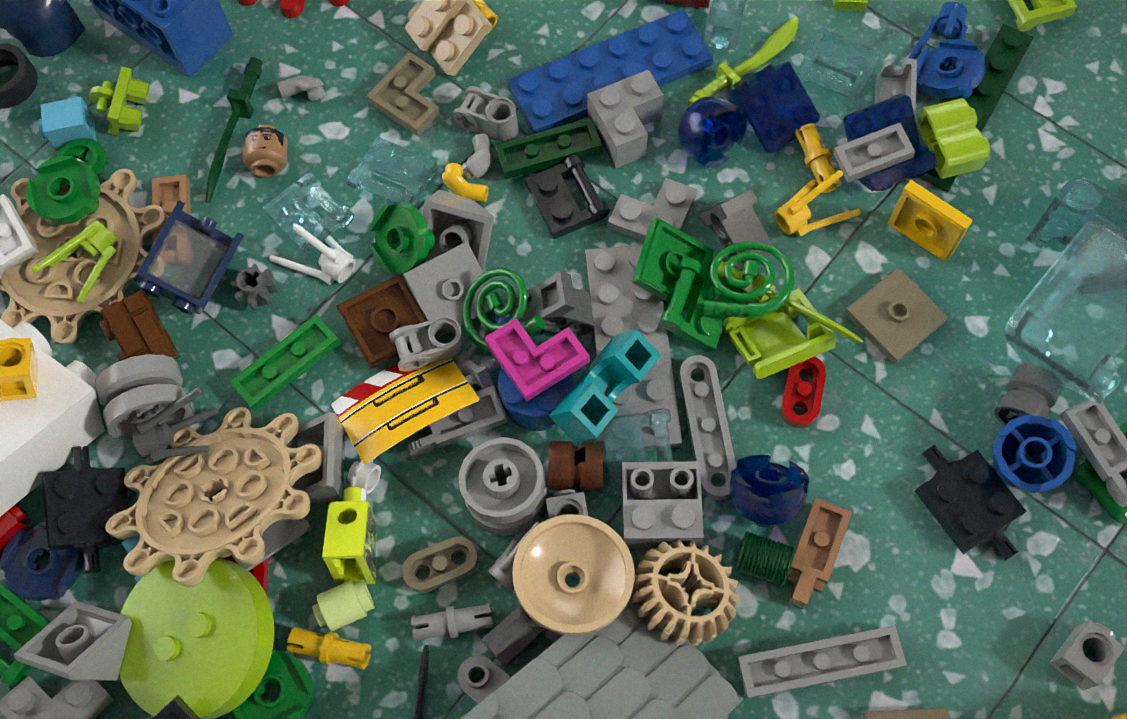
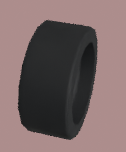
M0 43V67L6 65H17L19 67L13 79L0 86V108H10L24 102L35 90L38 80L36 69L19 47L8 43Z

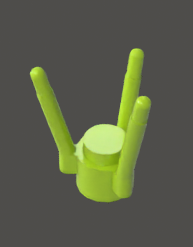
M95 219L80 234L46 256L42 261L34 265L31 270L33 273H38L46 266L53 268L80 247L93 257L100 253L101 256L77 297V301L82 303L94 286L107 261L117 252L111 246L117 238L109 229Z

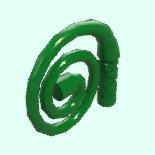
M751 241L729 245L717 253L710 264V279L715 289L727 298L737 301H752L763 296L773 285L775 278L773 265L763 254L757 252H742L732 256L724 266V277L730 285L746 288L757 278V262L765 267L767 274L765 282L760 288L748 293L731 291L722 285L718 277V267L721 261L731 253L745 249L764 251L772 254L779 260L785 269V284L779 295L764 303L747 304L705 300L704 315L754 319L776 312L789 299L795 284L794 268L787 256L772 245ZM748 260L744 262L742 277L744 280L734 278L732 268L735 264Z
M503 267L488 270L479 276L469 287L463 302L462 318L466 332L474 344L487 353L492 352L485 344V339L475 330L471 318L472 302L480 286L492 277L505 276L513 280L519 291V306L514 316L508 322L500 325L492 323L487 318L484 303L486 300L490 311H494L499 317L509 315L515 308L516 294L513 286L505 280H493L481 289L476 302L477 317L482 325L491 332L496 331L515 318L520 322L527 308L528 292L524 280L515 271ZM502 288L506 291L508 302L505 308H503L504 305L499 293H490L492 290ZM536 315L525 322L524 325L522 324V327L529 336H532L545 327V323L540 316Z

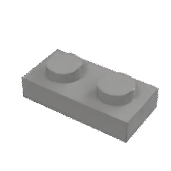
M899 122L834 147L833 154L848 183L913 158L915 150Z

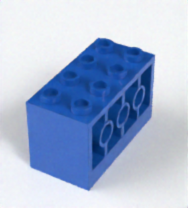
M89 0L99 17L189 78L233 36V32L218 0Z

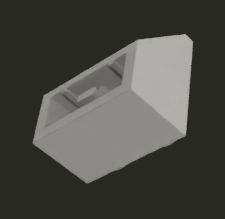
M700 461L622 462L623 541L628 549H656L658 544L663 541L670 545L673 541L679 539L684 546L694 540L696 548L700 549L704 538Z

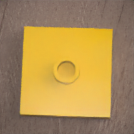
M910 180L900 195L888 225L942 261L947 262L973 220L913 180Z

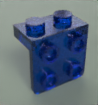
M789 61L774 67L771 63L762 66L753 73L756 77L748 84L746 80L736 84L728 90L730 96L720 102L726 114L739 110L743 111L765 151L770 154L776 153L796 138V130L801 131V126L809 123L816 124L820 119L818 111Z
M899 94L847 114L843 119L848 142L900 122L915 150L913 158L857 179L871 191L887 190L893 186V183L904 179L919 178L926 171L938 167L935 153L920 145L912 101L906 94Z

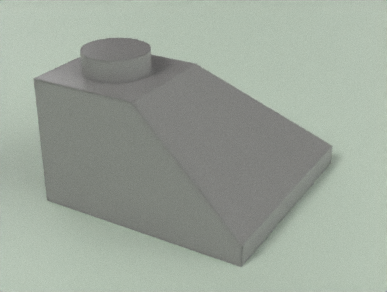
M438 190L425 199L423 217L428 229L433 232L435 237L434 246L429 250L425 263L467 241L484 272L494 216L471 198Z

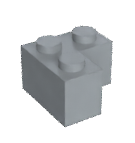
M649 69L587 94L588 118H592L599 139L615 168L646 156L648 133L643 125L662 118L664 95Z

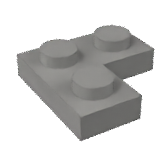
M666 178L653 205L621 194L608 220L607 228L644 242L650 222L658 217L681 231L697 197L698 189Z
M27 676L0 700V712L7 719H94L114 699L96 680H73L51 699L30 676Z

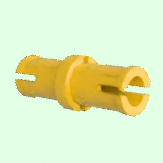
M809 123L801 126V131L796 130L795 135L806 156L804 162L807 168H811L819 185L836 171L831 162L832 154L830 149L825 148L816 125ZM841 180L835 181L834 184L822 193L834 191L836 187H840L842 184Z
M295 626L291 630L287 643H293V645H287L288 652L319 658L320 663L327 665L335 662L364 670L371 656L370 653H366V651H371L372 647L370 644L339 638L338 633L330 631L328 634H322Z

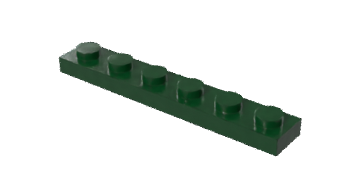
M1005 24L1002 25L985 55V75L982 81L972 89V94L965 98L969 107H972L976 112V128L980 133L984 129L1034 38ZM929 154L917 178L949 192L958 175L942 179L938 175Z

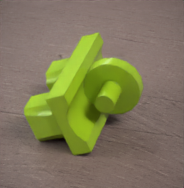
M121 67L115 91L112 90V82L104 81L102 86L92 87L89 93V99L97 105L95 109L97 113L105 114L107 108H110L107 120L110 122L108 134L116 136L119 135L120 128L139 131L142 110L128 107L127 103L129 100L145 105L149 95V83L132 78V69Z

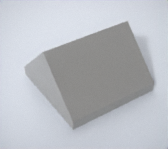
M327 412L299 426L298 433L287 445L288 448L293 449L314 444L322 452L320 467L300 477L292 487L295 490L306 492L310 498V503L343 501L346 431L336 413Z
M75 601L14 654V657L19 662L70 680H117L132 622L127 616Z

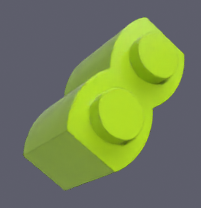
M961 98L923 108L917 120L918 127L924 143L930 150L931 159L938 175L944 179L982 169L990 155V144L988 139L982 136L976 128V112L972 107H969L965 99Z

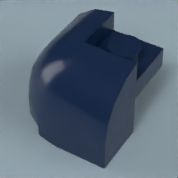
M0 0V28L6 30L12 37L19 40L30 55L50 57L62 53L73 45L85 30L84 25L67 0H61L60 2L58 0Z

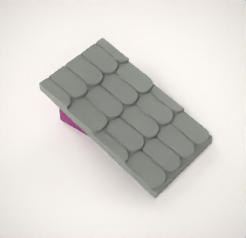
M633 589L626 607L613 622L598 631L588 634H564L461 719H724L744 699L710 664L702 652L695 646H691L688 639L682 645L677 646L674 635L670 634L667 639L661 640L662 630L656 626L655 629L648 630V624L651 619L649 617H638V611L642 605L632 602L633 595L637 591Z

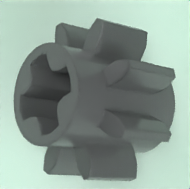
M253 263L252 267L243 270L239 268L236 281L230 282L233 290L237 292L234 298L238 304L242 305L248 302L253 311L256 310L257 306L270 305L272 293L278 292L277 286L272 282L274 276L271 271L266 269L261 273L256 263Z

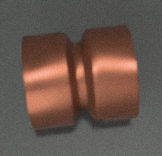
M550 440L549 490H568L573 485H578L581 491H602L603 442L582 441L579 447H575L572 441Z

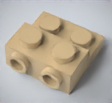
M424 0L421 5H417L408 13L410 21L405 26V30L420 50L430 52L447 75L452 76L458 73L492 28L490 22L472 0Z

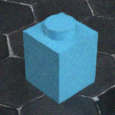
M81 96L41 104L42 119L38 120V128L41 136L44 139H48L56 150L65 143L77 138H90L96 141L94 115Z

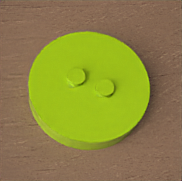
M216 558L207 568L204 578L199 584L193 587H185L174 580L172 574L175 560H169L161 563L150 573L143 576L124 603L120 614L129 617L132 626L119 676L132 700L140 708L153 716L179 695L200 719H214L231 712L241 705L254 692L262 680L269 665L274 644V619L271 605L258 580L239 564L226 559Z

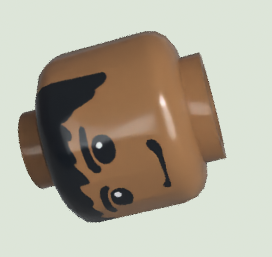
M260 125L245 134L243 138V164L254 175L270 178L285 169L287 166L288 140L282 132L270 125Z

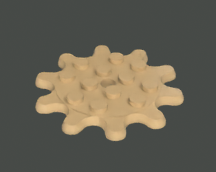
M129 169L117 170L109 180L100 184L99 208L94 214L86 215L81 220L66 225H50L30 208L26 199V185L29 178H21L12 185L11 195L17 204L16 211L39 253L1 275L0 292L5 291L10 297L8 308L1 316L3 322L14 328L21 322L31 324L38 318L46 317L51 323V337L59 344H71L78 339L81 323L86 316L100 312L103 308L125 298L127 287L134 281L138 270L148 255V252L143 249L145 239L153 231L163 228L166 223V213L159 205L153 204L138 209L129 205L130 196L137 186L136 176ZM64 184L61 186L62 190L56 193V195L63 196L70 188ZM96 219L117 238L111 245L117 252L107 261L84 302L79 303L77 297L101 256L100 253L93 257L80 247L76 253V258H66L55 267L50 268L46 266L38 273H33L31 269L46 256L80 234ZM159 256L149 272L158 278L164 273V262Z
M234 408L226 414L220 428L213 433L199 435L192 427H186L172 433L174 439L173 444H170L172 448L207 445L209 447L208 452L168 457L163 463L156 466L140 465L131 469L126 474L124 483L129 489L140 493L139 499L132 507L114 514L108 520L105 527L107 533L117 539L123 540L133 536H140L136 547L128 553L123 561L125 570L130 574L142 577L150 573L161 563L175 560L172 574L174 580L185 587H193L203 580L207 568L218 557L224 558L234 554L239 561L247 565H254L260 562L265 555V543L262 539L263 532L276 521L283 519L299 520L304 518L310 511V498L307 493L295 490L292 487L300 477L320 467L322 452L314 444L293 449L287 447L288 443L298 433L297 417L294 414L285 413L276 417L265 427L252 428L251 413L248 408Z

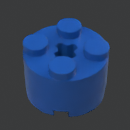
M501 368L498 377V387L505 412L517 426L530 431H544L556 424L549 415L574 386L572 373L526 402L503 368Z

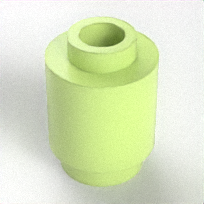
M363 579L355 583L353 580H349L318 594V603L312 606L320 627L322 628L327 625L331 631L366 617L367 611L375 608Z

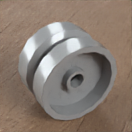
M153 354L130 357L114 363L98 375L95 379V388L99 403L104 407L103 418L108 434L116 439L133 440L132 433L138 429V423L152 418L187 394L182 388L183 378L179 365L174 358ZM190 402L159 424L166 423L170 426L189 418L192 411Z
M507 437L488 439L474 447L463 460L458 475L460 492L473 520L481 528L489 533L502 536L519 534L532 527L544 514L546 498L549 497L542 462L534 449L524 442Z

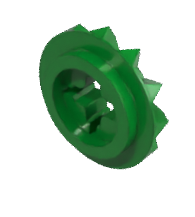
M90 138L73 139L62 145L54 155V157L71 156L83 162L86 160L97 176L105 175L104 166L109 163L103 146Z

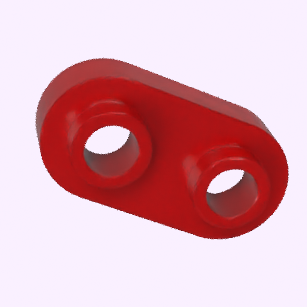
M812 357L788 369L781 403V415L784 421L792 427L806 428L812 425L820 412L826 368L817 357ZM806 373L811 377V380L803 381L799 374ZM793 407H802L805 410V414L797 415L793 411Z

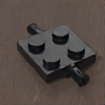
M936 445L924 451L922 455L935 469L936 473L930 480L920 485L915 490V493L961 553L964 555L977 545L987 544L990 541L1005 561L1018 553L1019 550L1015 548L1004 532L1008 529L1010 523L1027 511L978 449L963 459L950 463L941 454Z
M77 446L72 449L75 468L68 471L44 472L42 476L48 551L71 549L83 552L84 573L90 574L93 570V574L102 571L99 550L109 545H121V542L124 541V539H117L109 535L105 527L108 520L114 514L129 508L127 487L124 483L125 469H98L91 467L89 447L83 446L81 450V446Z

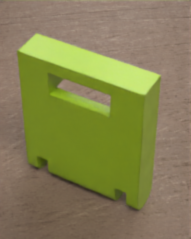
M800 288L791 291L789 299L817 312ZM784 304L776 312L761 318L748 319L733 316L723 321L724 331L726 334H729L730 340L749 368L753 370L757 379L765 378L836 348V335L833 331L803 315L810 325L807 327L806 339L792 320V318L802 313Z

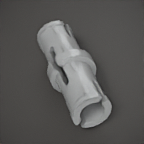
M486 603L462 609H455V606L446 607L444 612L419 616L413 615L411 616L412 626L421 627L429 625L426 628L412 630L414 640L416 642L444 635L456 638L459 637L461 632L486 628L492 629L494 625L491 616L476 619L479 616L492 615L491 605Z

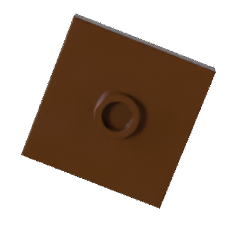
M401 274L336 305L339 314L370 370L399 356L395 343H392L389 338V334L392 331L403 326L427 321ZM407 344L408 349L411 350V344Z

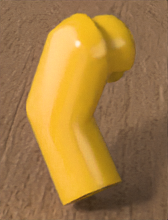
M457 163L446 165L445 172L442 173V180L453 194L471 198L474 201H487L488 185L468 183L462 177L464 171L461 165Z

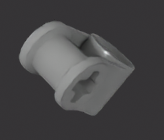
M469 86L465 91L466 98L462 105L452 113L454 122L467 131L486 134L497 141L506 142L514 139L519 131L514 103L508 98L486 92L479 87Z
M447 316L415 325L403 326L389 334L390 341L395 343L400 358L398 368L404 372L452 358L460 352L462 347L461 327L456 320ZM442 332H450L455 335V338L450 343L443 344L436 340V337ZM407 344H411L412 353L409 352Z

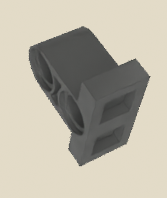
M752 189L733 196L699 214L705 227L712 225L724 249L729 245L745 241L762 242L771 245L752 207L754 203L758 202ZM745 249L728 255V258L730 259L732 256L742 252H757L765 257L771 254L760 250ZM748 260L736 263L734 267L743 271L744 262Z
M560 271L527 290V308L519 322L521 325H524L525 322L538 315L543 319L545 323L543 330L560 333L569 327L573 334L579 337L587 335L594 330L589 293L573 288L571 274ZM519 295L516 297L515 308L512 311V317L514 316L519 306Z

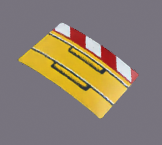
M447 358L430 363L422 368L405 372L400 371L398 363L354 387L334 401L331 406L362 462L366 465L420 429L478 402L480 398L452 358Z

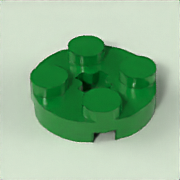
M58 156L43 162L36 169L39 173L35 176L34 180L31 181L29 179L26 185L28 205L48 224L53 226L77 222L86 215L94 214L99 208L98 198L101 189L99 178L85 162L77 161L75 157ZM66 184L70 188L65 195H56V193L62 190V185Z
M398 203L385 205L373 217L370 232L375 231L376 243H371V249L382 269L389 273L404 274L425 263L429 250L434 246L435 237L433 232L428 229L423 215L413 204ZM399 233L401 234V237H402V244H401V245L398 244L399 239H400Z
M272 650L270 662L262 680L254 692L241 705L232 710L236 719H302L306 711L312 706L314 699L312 693L313 682L309 670L295 656L283 651ZM269 681L274 685H281V690L278 692L279 698L274 702L271 699L263 700L261 696L266 692L265 684Z

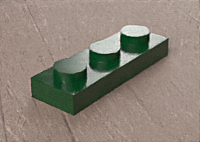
M587 118L496 144L495 152L506 180L559 165L572 155H580L583 158L601 153L602 144L592 118Z

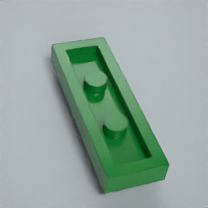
M315 314L229 382L255 412L341 343L338 337Z

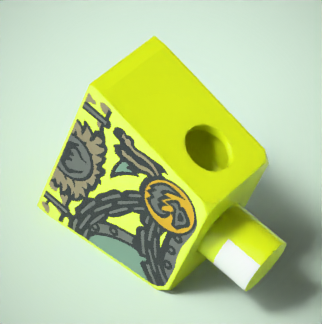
M360 487L344 489L343 501L332 502L328 507L322 557L336 585L343 584L349 580H353L355 583L361 579L364 580L365 584H375L377 522L369 502L366 501L367 491Z

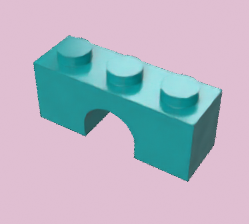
M637 329L613 336L549 417L574 442L597 438L619 410L612 403L615 398L630 385L641 382L660 358L661 354Z

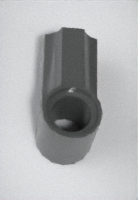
M520 605L482 639V642L505 668L541 634H545L550 630L528 619L527 613Z

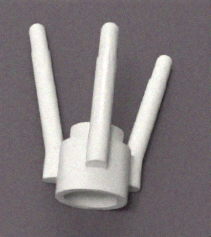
M315 220L310 221V226L330 246L329 248L300 225L294 224L293 229L322 252L318 261L322 271L274 255L269 257V260L273 263L320 278L329 285L334 280L339 283L347 280L356 265L353 255L344 250Z

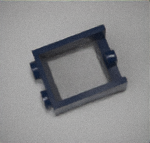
M178 200L138 270L134 281L140 284L138 288L146 294L156 298L162 295L174 301L172 306L179 311L192 315L193 312L200 315L244 235L237 233L232 238L215 229L217 223L211 218L203 217L202 221L182 211L185 203Z

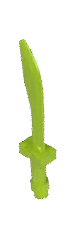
M797 16L792 17L769 37L755 55L735 68L730 69L727 65V60L720 64L716 79L701 90H697L691 96V99L687 101L689 109L696 112L698 109L703 108L709 103L711 98L725 88L730 92V96L738 92L743 76L766 63L790 44L796 35L799 18Z
M721 261L718 267V277L726 281L724 266L727 261ZM733 267L732 275L734 278L744 280L742 277L743 272ZM757 273V278L753 280L752 284L742 289L747 293L760 288L766 278ZM772 285L763 296L755 300L764 303L767 302L769 297L773 299L779 293L774 291L775 286ZM791 299L784 303V305L836 333L862 344L863 340L859 336L831 319Z

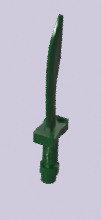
M251 57L249 63L246 64L245 75L239 90L230 89L228 92L227 100L231 105L232 114L210 167L207 180L206 203H210L223 167L228 144L239 117L251 119L254 109L249 100L257 79H260L263 64L258 58Z

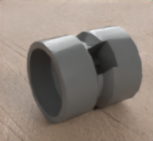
M1033 364L1018 365L1007 384L1009 393L1002 394L994 411L996 418L1005 426L1011 420L1025 414L1042 416L1049 419L1051 414L1050 408L1056 404L1063 389V382L1057 375L1043 367Z

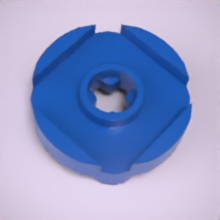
M945 40L939 42V48L929 51V48H927L918 56L917 84L919 92L925 96L955 99L968 98L973 92L972 89L980 84L985 75V57L983 53L978 52L977 46L967 40ZM950 66H955L956 68L952 71H943L948 70Z

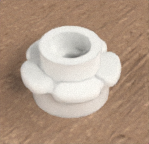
M362 460L360 462L356 461L352 464L347 479L351 482V487L363 488L369 494L374 490L379 481L381 467L374 464L373 460L364 465Z

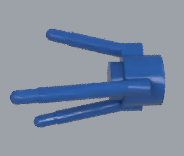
M955 1L945 3L941 8L939 16L932 17L929 27L908 58L915 59L936 29H938L942 36L953 37L957 35V39L965 40L968 28L964 23L967 16V8Z

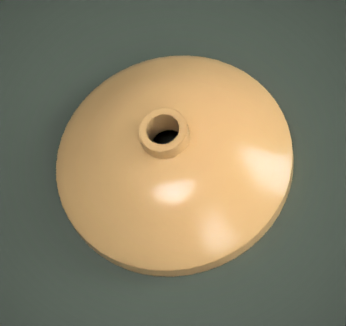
M569 514L550 518L537 525L525 536L514 558L512 576L514 590L520 605L536 623L556 633L583 635L606 627L621 614L630 599L635 572L630 551L615 530L595 518ZM570 576L576 577L579 580V585L569 587L565 583V579Z

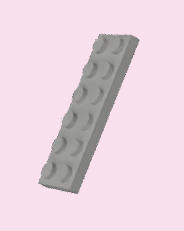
M643 245L585 250L590 302L595 327L596 356L600 354L613 336L633 329H637L661 354L660 358L641 382L627 387L612 402L619 410L605 427L607 455L681 448L682 446L667 329L659 324L662 312L664 311L663 299L632 283Z

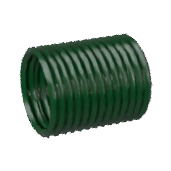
M746 531L734 570L735 572L739 571V573L744 572L748 576H755L756 579L767 580L771 584L774 583L782 587L785 585L791 569L795 547L787 546L786 543L776 542L775 539L764 538L760 534L757 535L756 533L753 534V532L749 533V531Z

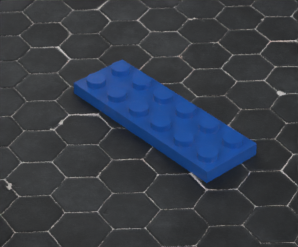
M682 9L510 78L507 82L508 88L532 133L535 134L587 117V94L648 69L660 87L713 65L714 57L689 16Z

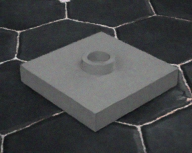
M466 241L402 275L427 321L447 316L456 320L461 326L464 324L462 318L463 302L468 289L484 272ZM488 281L482 284L475 293L471 307L472 319L477 317L476 302L478 294L484 285L489 283ZM486 300L484 303L485 313L490 310ZM442 332V333H440L436 338H438V337H440V336H442V335H444V334H446V333H448V332Z

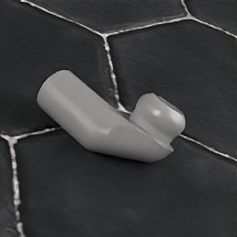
M300 75L277 82L282 98L306 91L311 101L323 99L326 95L322 87L324 83L319 78Z
M478 134L472 138L475 153L467 159V162L461 165L464 171L463 176L468 180L483 176L493 166L494 158L489 138L486 134Z

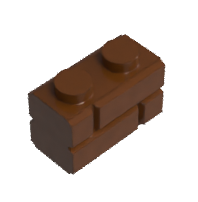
M138 291L100 311L105 319L99 322L104 334L109 341L116 339L122 350L121 353L117 354L119 361L147 354L165 355L174 358V360L181 357L147 294L143 291Z

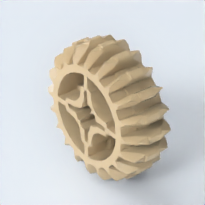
M680 539L673 541L670 545L663 541L658 544L655 550H649L644 556V560L640 561L636 567L633 589L637 591L633 595L632 602L642 605L638 611V617H649L651 619L648 624V630H653L656 626L662 630L661 640L667 639L671 634L674 635L677 646L682 645L686 639H688L692 647L699 645L702 640L708 643L713 641L717 634H722L728 628L729 622L735 617L737 610L734 607L739 603L740 598L739 595L734 593L738 581L728 578L732 567H722L720 565L722 554L714 557L708 554L709 544L703 546L700 550L696 548L694 540L688 542L685 546ZM667 569H680L678 574L659 575L661 571ZM711 608V612L707 615L691 616L693 609Z

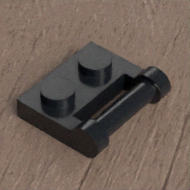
M572 155L559 165L525 178L526 187L553 239L602 220L610 213L606 202L600 200L584 171L585 164L580 155ZM573 177L589 206L588 209L580 211L564 179Z

